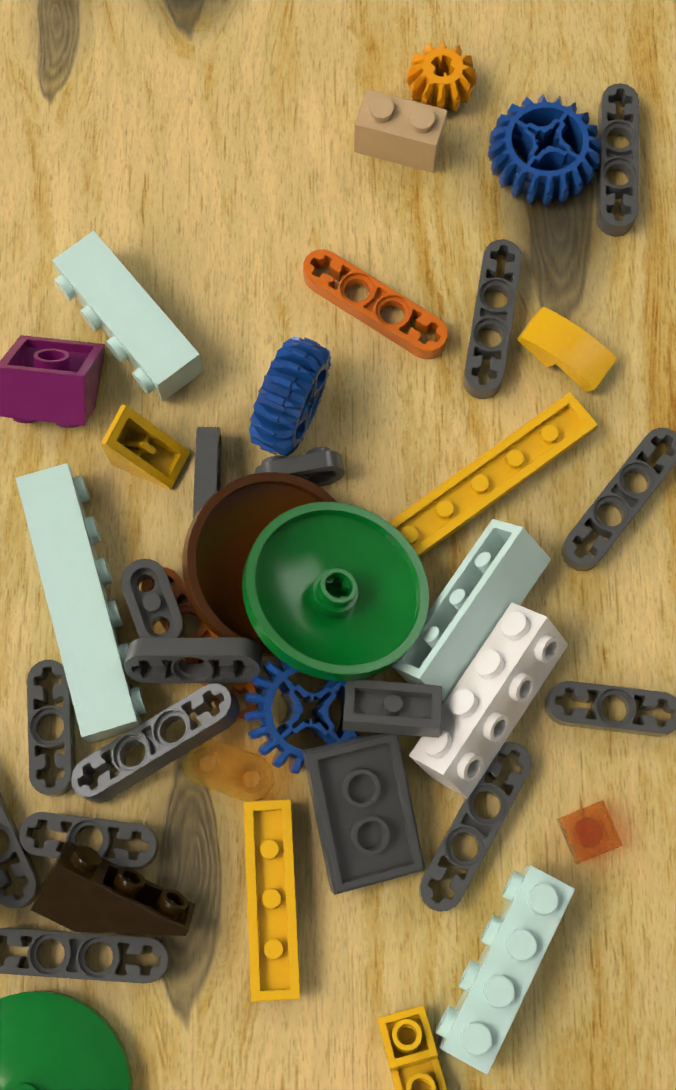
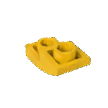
M542 307L537 311L517 338L544 366L549 368L556 364L586 393L597 388L617 360V357L585 330L546 307Z
M421 1005L377 1018L395 1090H447L425 1006Z

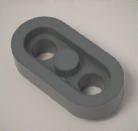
M327 447L313 448L306 452V454L292 457L282 455L268 457L262 461L261 465L254 472V474L263 472L291 474L306 479L319 487L335 483L345 475L341 454L331 451Z
M139 559L129 564L122 574L121 586L139 637L182 638L185 629L184 620L164 568L158 562L151 559ZM145 579L155 581L154 588L149 592H141L139 590L140 583ZM162 620L168 621L170 627L165 634L159 635L154 633V626L157 622Z

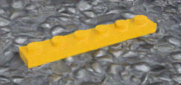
M569 392L390 520L389 523L408 540L420 558L593 433L598 424L574 395Z

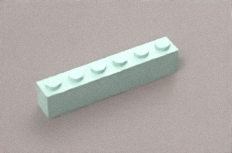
M68 463L16 477L81 738L88 743H94L127 733L142 724L140 715L147 713V707L140 686L133 688L130 677L124 671L129 644L128 642L123 644L120 642L117 627L124 626L121 610L116 599L109 601L105 585L112 583L110 569L105 557L98 559L94 543L101 542L100 532L95 517H87L83 502L90 501L83 475L76 476Z

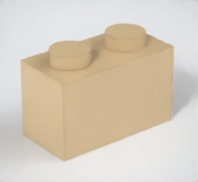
M366 89L355 122L354 152L433 173L444 139L447 110Z

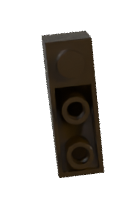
M67 840L42 883L31 911L74 932L186 936L190 929L195 904L188 901L180 892L173 889H164L144 879L136 870L120 867L102 858L94 849L84 845L78 846Z

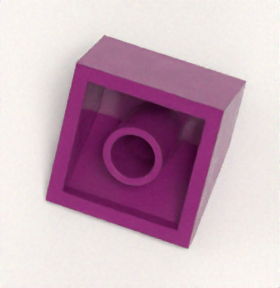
M20 335L0 360V417L13 418L14 421L19 423H33L36 421L55 422L56 425L64 428L85 426L96 407L105 355V344Z

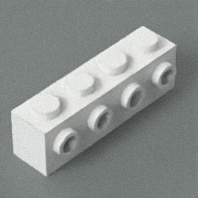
M511 602L442 705L439 738L422 736L409 755L433 780L463 797L469 798L568 646V643L549 618Z

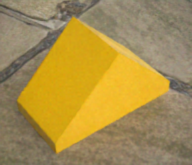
M121 405L101 442L111 465L166 489H172L191 452L127 405Z

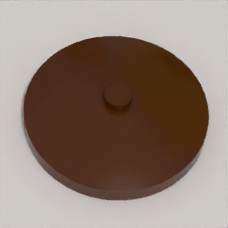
M278 472L256 473L227 484L214 493L198 510L190 524L184 542L182 554L183 578L186 591L196 613L218 637L251 639L260 645L262 656H276L259 638L247 615L242 591L244 567L260 533L279 515L309 503L337 502L325 490L306 479L291 474Z

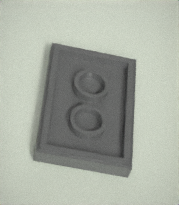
M371 733L302 750L330 891L334 895L425 870L398 734Z

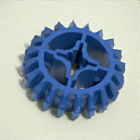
M544 94L538 99L537 103H533L526 96L525 100L522 101L521 107L512 103L507 110V115L501 114L497 119L496 127L490 134L489 143L491 145L488 149V158L492 162V175L500 176V187L513 186L511 191L513 199L523 193L527 195L528 205L535 200V197L541 198L545 207L551 202L552 197H555L563 204L567 200L568 194L577 197L581 193L583 186H588L591 183L594 171L598 169L600 163L601 140L596 138L598 134L597 125L588 124L590 120L589 113L576 114V102L565 107L562 105L560 96L554 103L547 102ZM514 148H516L517 150H519L518 154H519L520 156H522V157L526 160L527 163H524V162L517 156V154L515 153Z
M293 336L283 343L282 348L277 351L275 359L271 361L270 368L264 376L263 384L258 391L259 394L253 406L254 412L250 418L251 425L249 428L251 443L260 446L264 451L286 457L298 448L300 441H303L305 433L309 429L326 388L325 384L329 377L328 371L331 366L330 351L327 348L306 337L302 339Z
M279 659L282 669L272 661H267L263 664V668L270 679L268 680L256 675L251 680L254 686L262 690L261 695L257 693L245 695L246 702L258 704V711L244 713V720L259 721L260 727L248 732V736L250 739H258L265 736L267 740L258 749V753L262 756L269 754L274 749L277 750L273 757V766L280 768L290 757V773H300L304 763L302 749L290 745L286 740L303 728L309 729L315 736H320L326 744L361 736L354 731L342 730L346 681L327 680L328 683L323 687L310 693L299 684L295 685L289 679L290 675L300 671L292 668L281 659ZM279 688L282 692L281 697L287 704V714L276 729L272 717V703L275 693ZM336 694H338L341 703V720L335 732V725L329 718L328 710L332 701L337 697ZM301 698H303V703L319 699L311 711L315 717L314 723L312 718L296 722L304 710L300 704Z

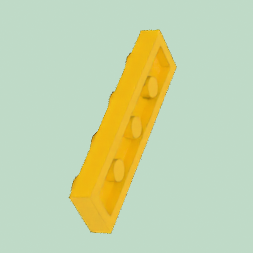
M291 799L243 802L251 1002L301 999Z

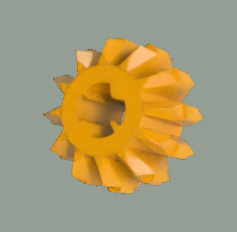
M443 40L438 49L433 48L427 43L423 49V54L414 53V57L411 59V67L407 71L406 82L408 87H410L412 101H421L423 104L442 109L448 107L456 113L458 108H460V103H468L472 97L477 74L475 73L476 70L473 69L472 55L462 56L460 45L452 50L447 49Z

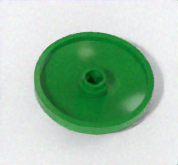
M316 502L301 505L284 512L271 521L260 533L244 567L242 582L243 601L255 632L268 649L292 668L316 678L332 681H354L372 677L386 671L403 658L413 646L426 622L429 607V588L423 565L414 548L389 522L366 509L338 502Z
M27 991L0 998V1090H133L131 1066L122 1041L110 1023L90 1005L75 997L53 991Z

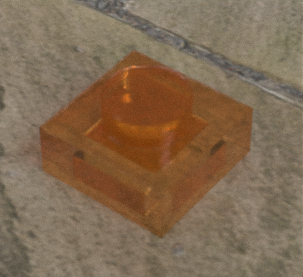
M603 800L557 819L576 864L623 846Z

